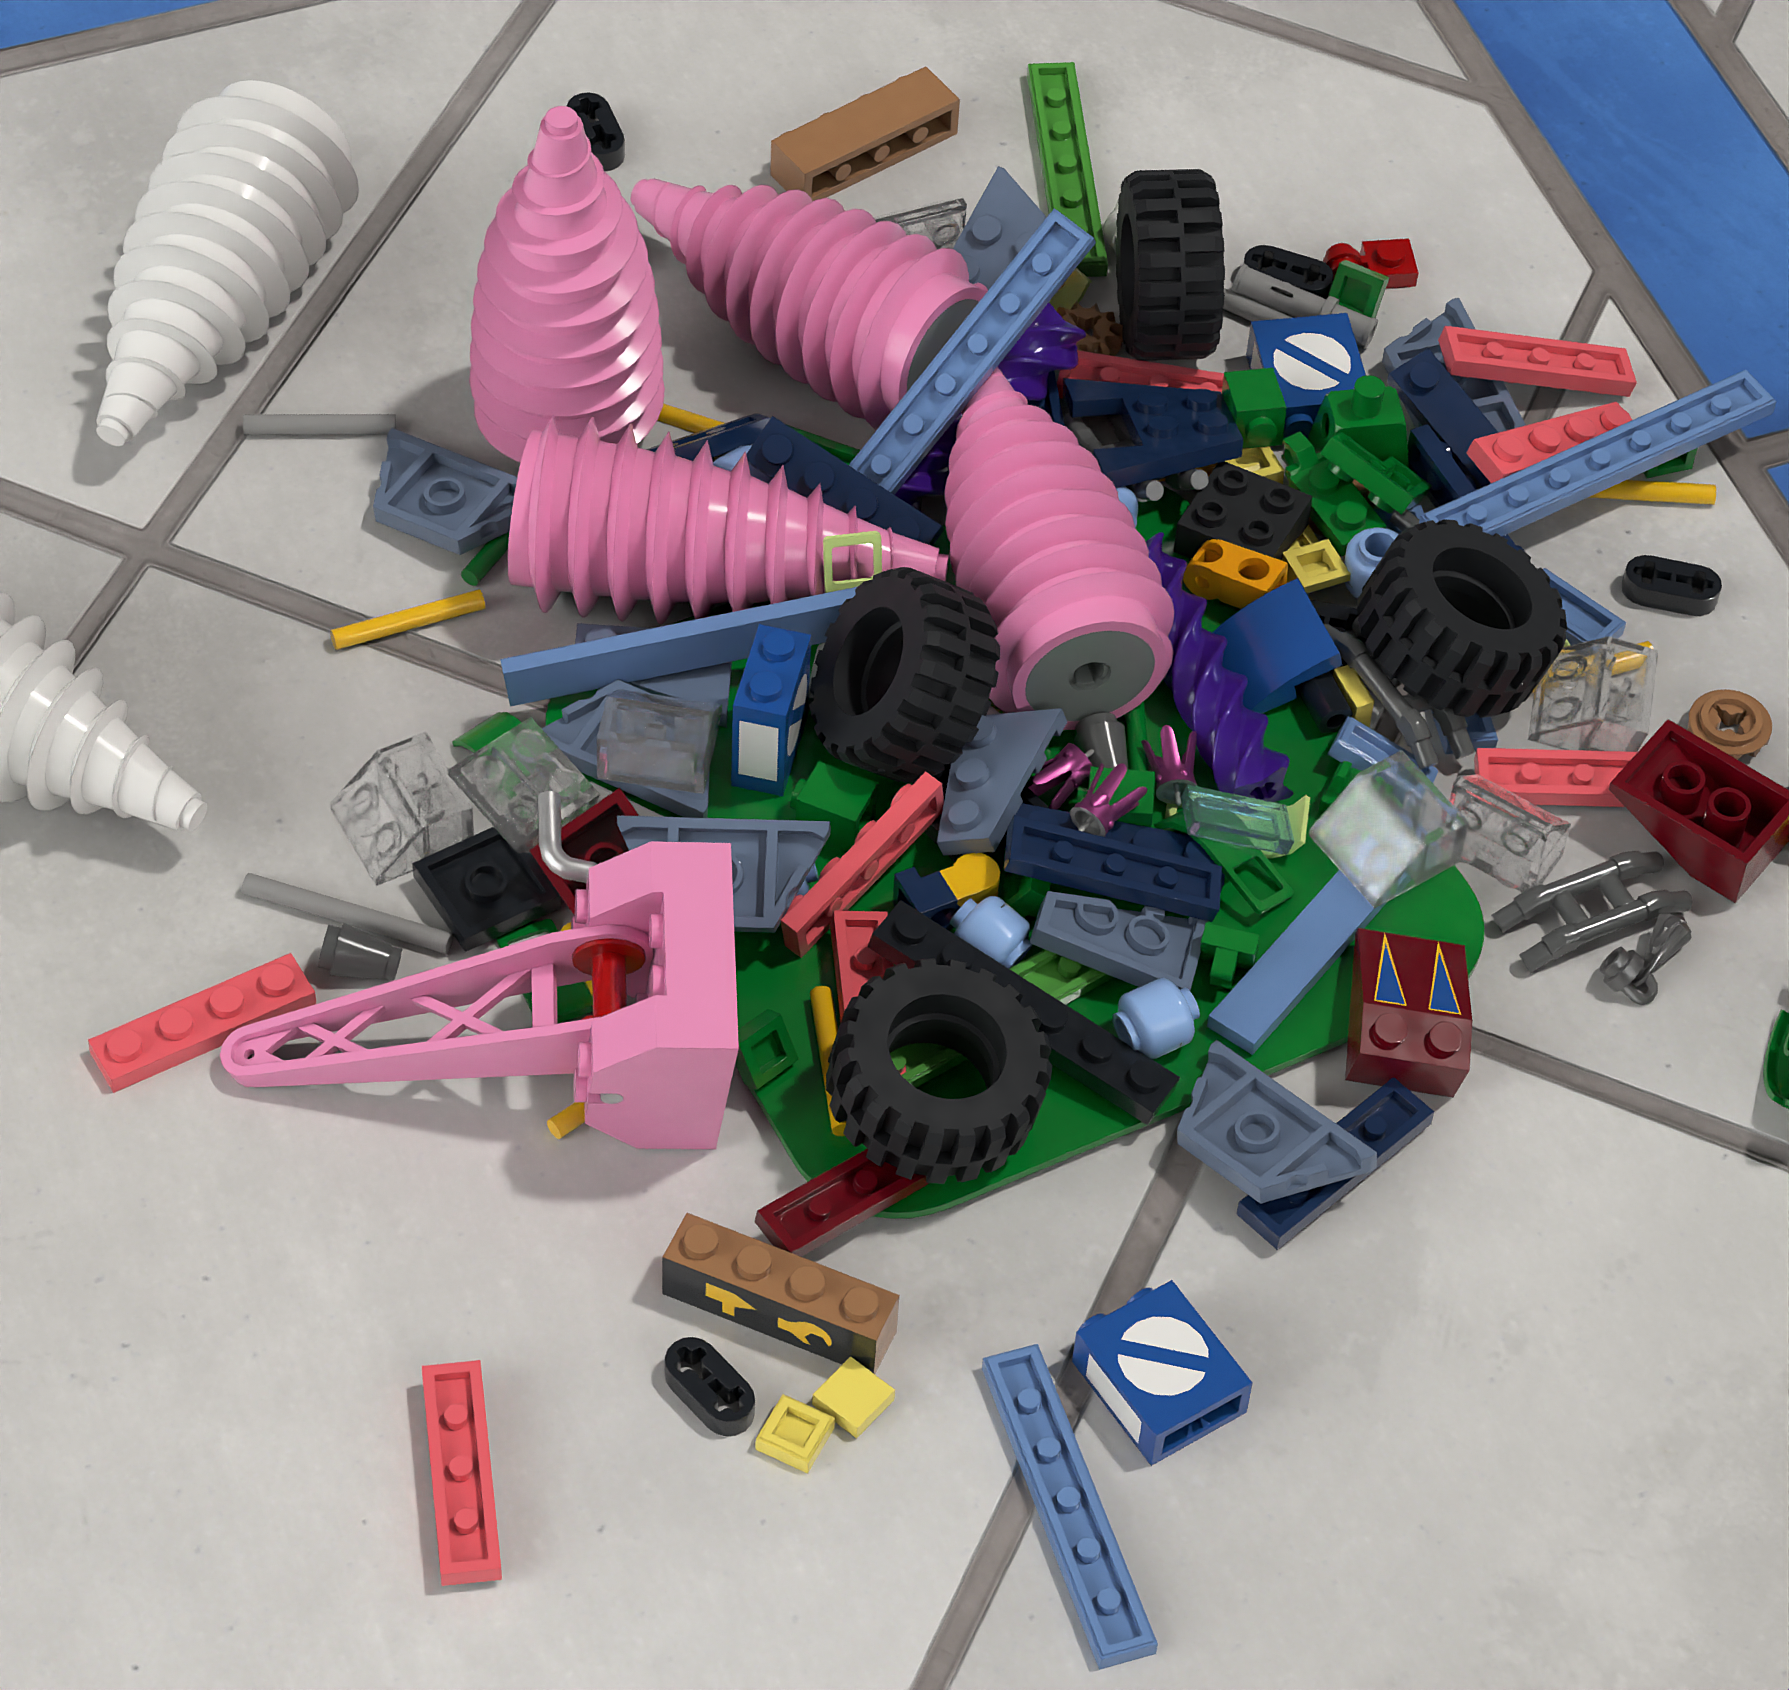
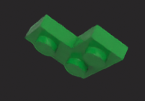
M1343 432L1331 437L1320 452L1322 456L1329 460L1327 467L1332 473L1348 483H1352L1355 479L1370 491L1368 498L1376 506L1391 514L1396 510L1402 515L1420 503L1432 487L1431 484L1393 456L1382 462Z

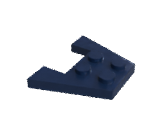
M1063 378L1062 396L1072 418L1121 415L1135 446L1093 449V456L1099 463L1101 473L1105 474L1116 488L1242 457L1243 437L1220 391Z

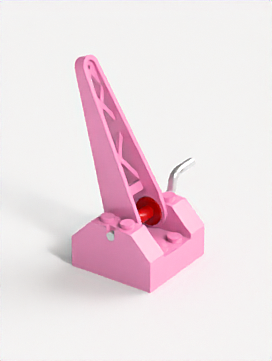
M544 791L538 795L539 847L542 859L548 868L560 877L587 883L586 890L576 889L575 916H572L571 930L542 935L243 1026L228 1035L222 1044L220 1052L221 1063L237 1083L245 1087L574 1074V1102H584L585 1124L637 1149H716L739 1050L731 843L651 841L599 864L572 858L563 851L561 846V796L555 791ZM592 980L593 1015L585 1016L581 1020L558 1024L557 987ZM532 992L531 1028L503 1031L479 1020L505 997ZM627 995L635 998L634 1004L627 1006ZM472 1004L463 1012L454 1008ZM430 1012L451 1021L426 1042L366 1049L351 1042L353 1038L369 1025ZM466 1029L479 1034L457 1037ZM312 1037L323 1042L305 1058L282 1060L272 1055V1053L290 1040Z

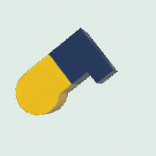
M975 852L961 856L954 863V866L924 877H920L916 869L912 867L894 874L892 903L896 906L901 900L945 929L952 930L954 927L950 924V921L967 900L971 898L979 904L989 896L998 897L1000 869L993 858Z

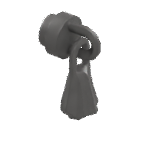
M1659 914L1644 959L1634 950L1626 951L1623 947H1618L1612 951L1599 969L1605 975L1604 983L1614 992L1621 990L1635 1003L1644 1005L1652 1002L1658 993V983L1652 972L1658 964L1668 960L1692 938V931L1684 917L1678 914ZM1632 982L1636 987L1645 982L1648 986V992L1645 994L1639 993L1629 983Z

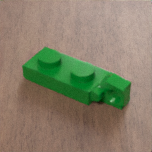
M1301 432L1283 439L1284 451L1281 459L1288 466L1284 472L1289 481L1288 487L1313 496L1310 518L1325 538L1330 540L1340 557L1345 556L1347 545L1355 534L1365 529L1376 527L1386 529V524L1356 486L1332 473L1327 467L1329 460L1322 456L1320 452L1316 454L1313 445Z

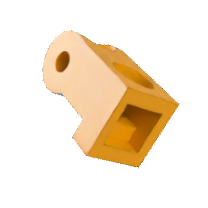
M1211 539L1202 544L1187 564L1183 581L1187 588L1197 596L1207 600L1219 599L1223 603L1242 609L1261 596L1287 583L1288 562L1223 540Z

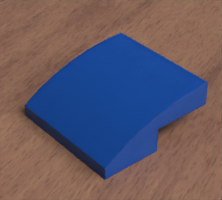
M1298 578L1248 604L1212 632L1222 635L1227 639L1222 666L1247 677L1248 684L1243 695V706L1255 712L1264 713L1296 699L1297 695L1294 686L1342 666L1340 652Z

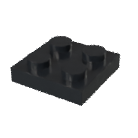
M508 820L412 863L413 877L465 952L561 908L560 894Z

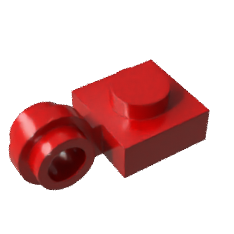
M1409 238L1362 241L1360 253L1347 243H1338L1326 251L1322 261L1332 269L1334 274L1333 281L1339 263L1347 260L1390 277L1386 289L1416 287L1419 272Z

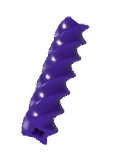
M1048 302L1000 362L998 368L1013 389L1022 393L1027 398V401L1043 400L1047 395L1049 372L1054 370H1071L1078 365L1076 344L1086 337V333L1081 328L1065 321ZM961 412L895 494V496L920 512L923 497L945 495L946 481L950 473L949 457L952 447L957 440L956 430L962 417Z
M1159 532L1147 540L1146 545L1149 550V558L1156 564L1161 574L1162 587L1170 595L1175 611L1173 626L1168 635L1173 648L1172 664L1163 681L1173 693L1174 702L1180 716L1192 731H1196V746L1201 757L1213 770L1214 779L1221 796L1240 817L1248 816L1267 803L1288 799L1294 794L1293 791L1283 785L1290 759L1286 754L1264 746V734L1269 719L1265 714L1249 710L1243 706V695L1248 679L1245 675L1230 671L1222 666L1227 639L1222 635L1202 628V617L1207 607V600L1203 597L1189 594L1182 589V579L1187 568V562L1183 559L1169 556L1162 551L1164 533Z

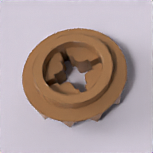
M1077 301L1070 310L1058 307L1057 312L1065 321L1084 331L1093 330L1092 336L1086 333V337L1077 342V350L1116 356L1119 353L1123 342V325L1116 323L1114 312H1100L1097 303L1091 308H1083Z
M1721 689L1707 692L1693 703L1689 712L1687 730L1739 760L1745 754L1756 757L1760 749L1764 745H1768L1772 733V720L1766 708L1752 696L1736 690ZM1721 721L1727 726L1739 724L1737 733L1731 729L1719 730Z

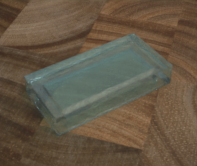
M1188 784L1181 796L1188 835L1285 855L1288 854L1295 842L1286 805Z

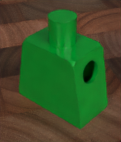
M1365 375L1356 380L1354 389L1331 391L1324 396L1307 438L1313 445L1316 454L1323 450L1331 437L1343 432L1382 462L1393 456L1409 468L1406 422L1395 388L1391 386L1385 387L1384 382L1376 376Z

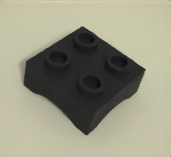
M1219 462L1210 474L1207 486L1199 490L1178 521L1173 552L1193 558L1207 540L1219 539L1282 560L1283 552L1288 551L1292 543L1302 535L1308 526L1313 496L1228 462Z

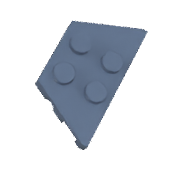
M999 166L953 247L966 261L969 282L972 284L980 282L988 290L1047 218L1005 168Z
M1460 298L1451 299L1446 303L1444 313L1432 321L1425 318L1413 327L1409 335L1397 338L1384 348L1382 363L1388 374L1427 348L1431 350L1446 368L1438 341L1444 327L1452 326L1475 329ZM1451 375L1498 432L1526 425L1503 381ZM1404 404L1415 428L1422 426Z
M394 428L388 432L386 461H382L379 474L381 486L376 489L373 504L376 522L458 555H462L510 531L517 482L516 476Z
M616 680L597 690L593 697L578 700L563 708L562 718L541 729L536 724H533L522 733L523 747L611 786L620 788L627 793L682 817H708L711 719L621 680Z
M617 815V825L629 851L651 841L731 843L734 932H776L781 919L792 904L829 838L831 831L830 821Z
M1218 1040L1211 1044L1208 1051V1063L1202 1078H1197L1191 1093L1192 1103L1185 1109L1177 1128L1178 1145L1260 1204L1369 1173L1377 1167V1152Z

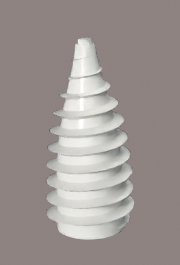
M246 80L235 82L225 87L218 97L206 98L194 103L181 116L176 134L167 142L164 148L162 162L151 173L148 191L141 197L136 206L135 222L128 228L124 237V254L117 261L114 269L115 290L109 298L107 307L108 317L112 325L107 335V348L113 361L106 369L107 387L96 419L98 425L97 434L105 442L114 446H122L125 442L131 441L150 418L158 416L157 411L168 400H179L185 396L186 388L184 385L186 383H208L217 375L216 365L233 364L239 361L245 353V343L260 339L268 330L269 318L285 311L290 302V292L302 287L306 282L309 266L315 264L323 257L326 250V240L338 232L342 225L343 213L350 210L357 201L359 193L358 178L351 164V150L348 141L336 122L311 100L277 84Z
M0 593V802H14L28 796L31 805L36 810L50 811L71 801L75 812L83 815L94 813L101 808L114 810L117 816L121 818L135 816L176 831L184 829L190 832L194 831L205 817L208 807L207 803L202 801L201 794L173 771V766L168 767L148 747L149 735L146 734L138 738L125 724L128 712V705L125 700H118L108 707L100 700L103 687V674L101 670L96 667L90 668L75 678L72 674L75 664V648L73 643L69 640H61L52 644L44 651L46 628L41 617L31 615L15 623L16 611L14 601L9 594Z

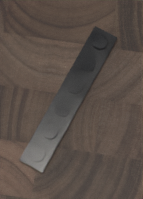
M900 900L872 933L868 948L895 965L906 963L908 969L914 968L916 960L936 959V965H947L949 960L965 962V969L979 973L981 968L997 975L995 982L1004 988L1010 984L1023 995L1020 1004L1024 1008L1028 1006L1033 1007L1042 1021L1038 1032L1044 1031L1048 1036L1051 1053L1048 1058L1049 1062L1144 1124L1149 1125L1174 1092L1180 1080L1179 1076L1138 1050L1134 1051L1130 1045L903 901Z

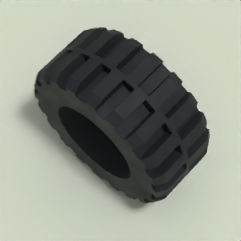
M1201 169L1139 170L1126 176L1121 184L1116 220V278L1119 321L1123 325L1122 338L1123 343L1126 345L1125 350L1130 356L1139 361L1203 359L1216 351L1220 341L1225 299L1223 222L1216 183L1211 175Z
M1444 519L1437 523L1434 520L1423 522L1405 529L1396 537L1363 586L1362 593L1358 597V624L1361 637L1368 638L1366 640V648L1372 658H1378L1381 661L1382 671L1391 680L1394 678L1399 680L1404 685V691L1413 697L1419 695L1429 701L1428 705L1436 709H1452L1454 715L1469 717L1477 713L1479 718L1492 717L1518 708L1522 702L1528 699L1564 647L1567 630L1566 613L1564 609H1561L1563 607L1562 598L1557 588H1551L1549 585L1550 577L1542 567L1537 569L1530 562L1531 557L1521 548L1517 551L1507 544L1508 539L1497 533L1494 535L1483 532V527L1471 523L1461 526L1457 520Z
M900 567L873 575V580L864 581L855 589L856 595L853 598L846 599L838 609L840 615L835 623H830L824 635L827 637L823 649L818 650L814 663L818 667L816 676L811 678L810 692L814 696V702L810 704L811 717L816 723L814 729L818 738L828 753L834 758L896 782L915 783L925 771L931 776H936L944 771V764L954 763L963 754L961 748L965 743L972 742L979 731L977 725L982 715H987L991 705V701L988 700L991 689L995 688L999 673L995 670L996 661L1000 659V645L994 639L998 635L996 624L987 606L979 597L974 596L970 591L909 567Z
M936 959L916 960L914 968L908 969L906 963H900L887 968L883 979L880 976H874L861 986L859 995L852 997L847 1005L828 1059L826 1091L832 1096L829 1106L835 1120L839 1123L847 1122L843 1134L853 1146L858 1147L863 1144L868 1149L866 1158L880 1167L886 1162L897 1168L896 1175L910 1180L913 1174L926 1176L927 1183L945 1184L948 1176L955 1175L957 1182H965L977 1179L981 1167L985 1172L992 1173L1003 1166L1009 1155H1016L1024 1145L1029 1131L1033 1128L1051 1080L1052 1064L1048 1060L1051 1047L1045 1032H1038L1042 1021L1034 1008L1031 1006L1024 1008L1020 1004L1023 995L1010 984L1004 988L996 983L997 975L981 968L979 973L965 969V962L949 960L947 965H936ZM915 1043H932L948 1047L962 1054L978 1069L987 1089L975 1096L962 1099H945L929 1095L915 1088L903 1078L895 1067L890 1053L898 1048Z

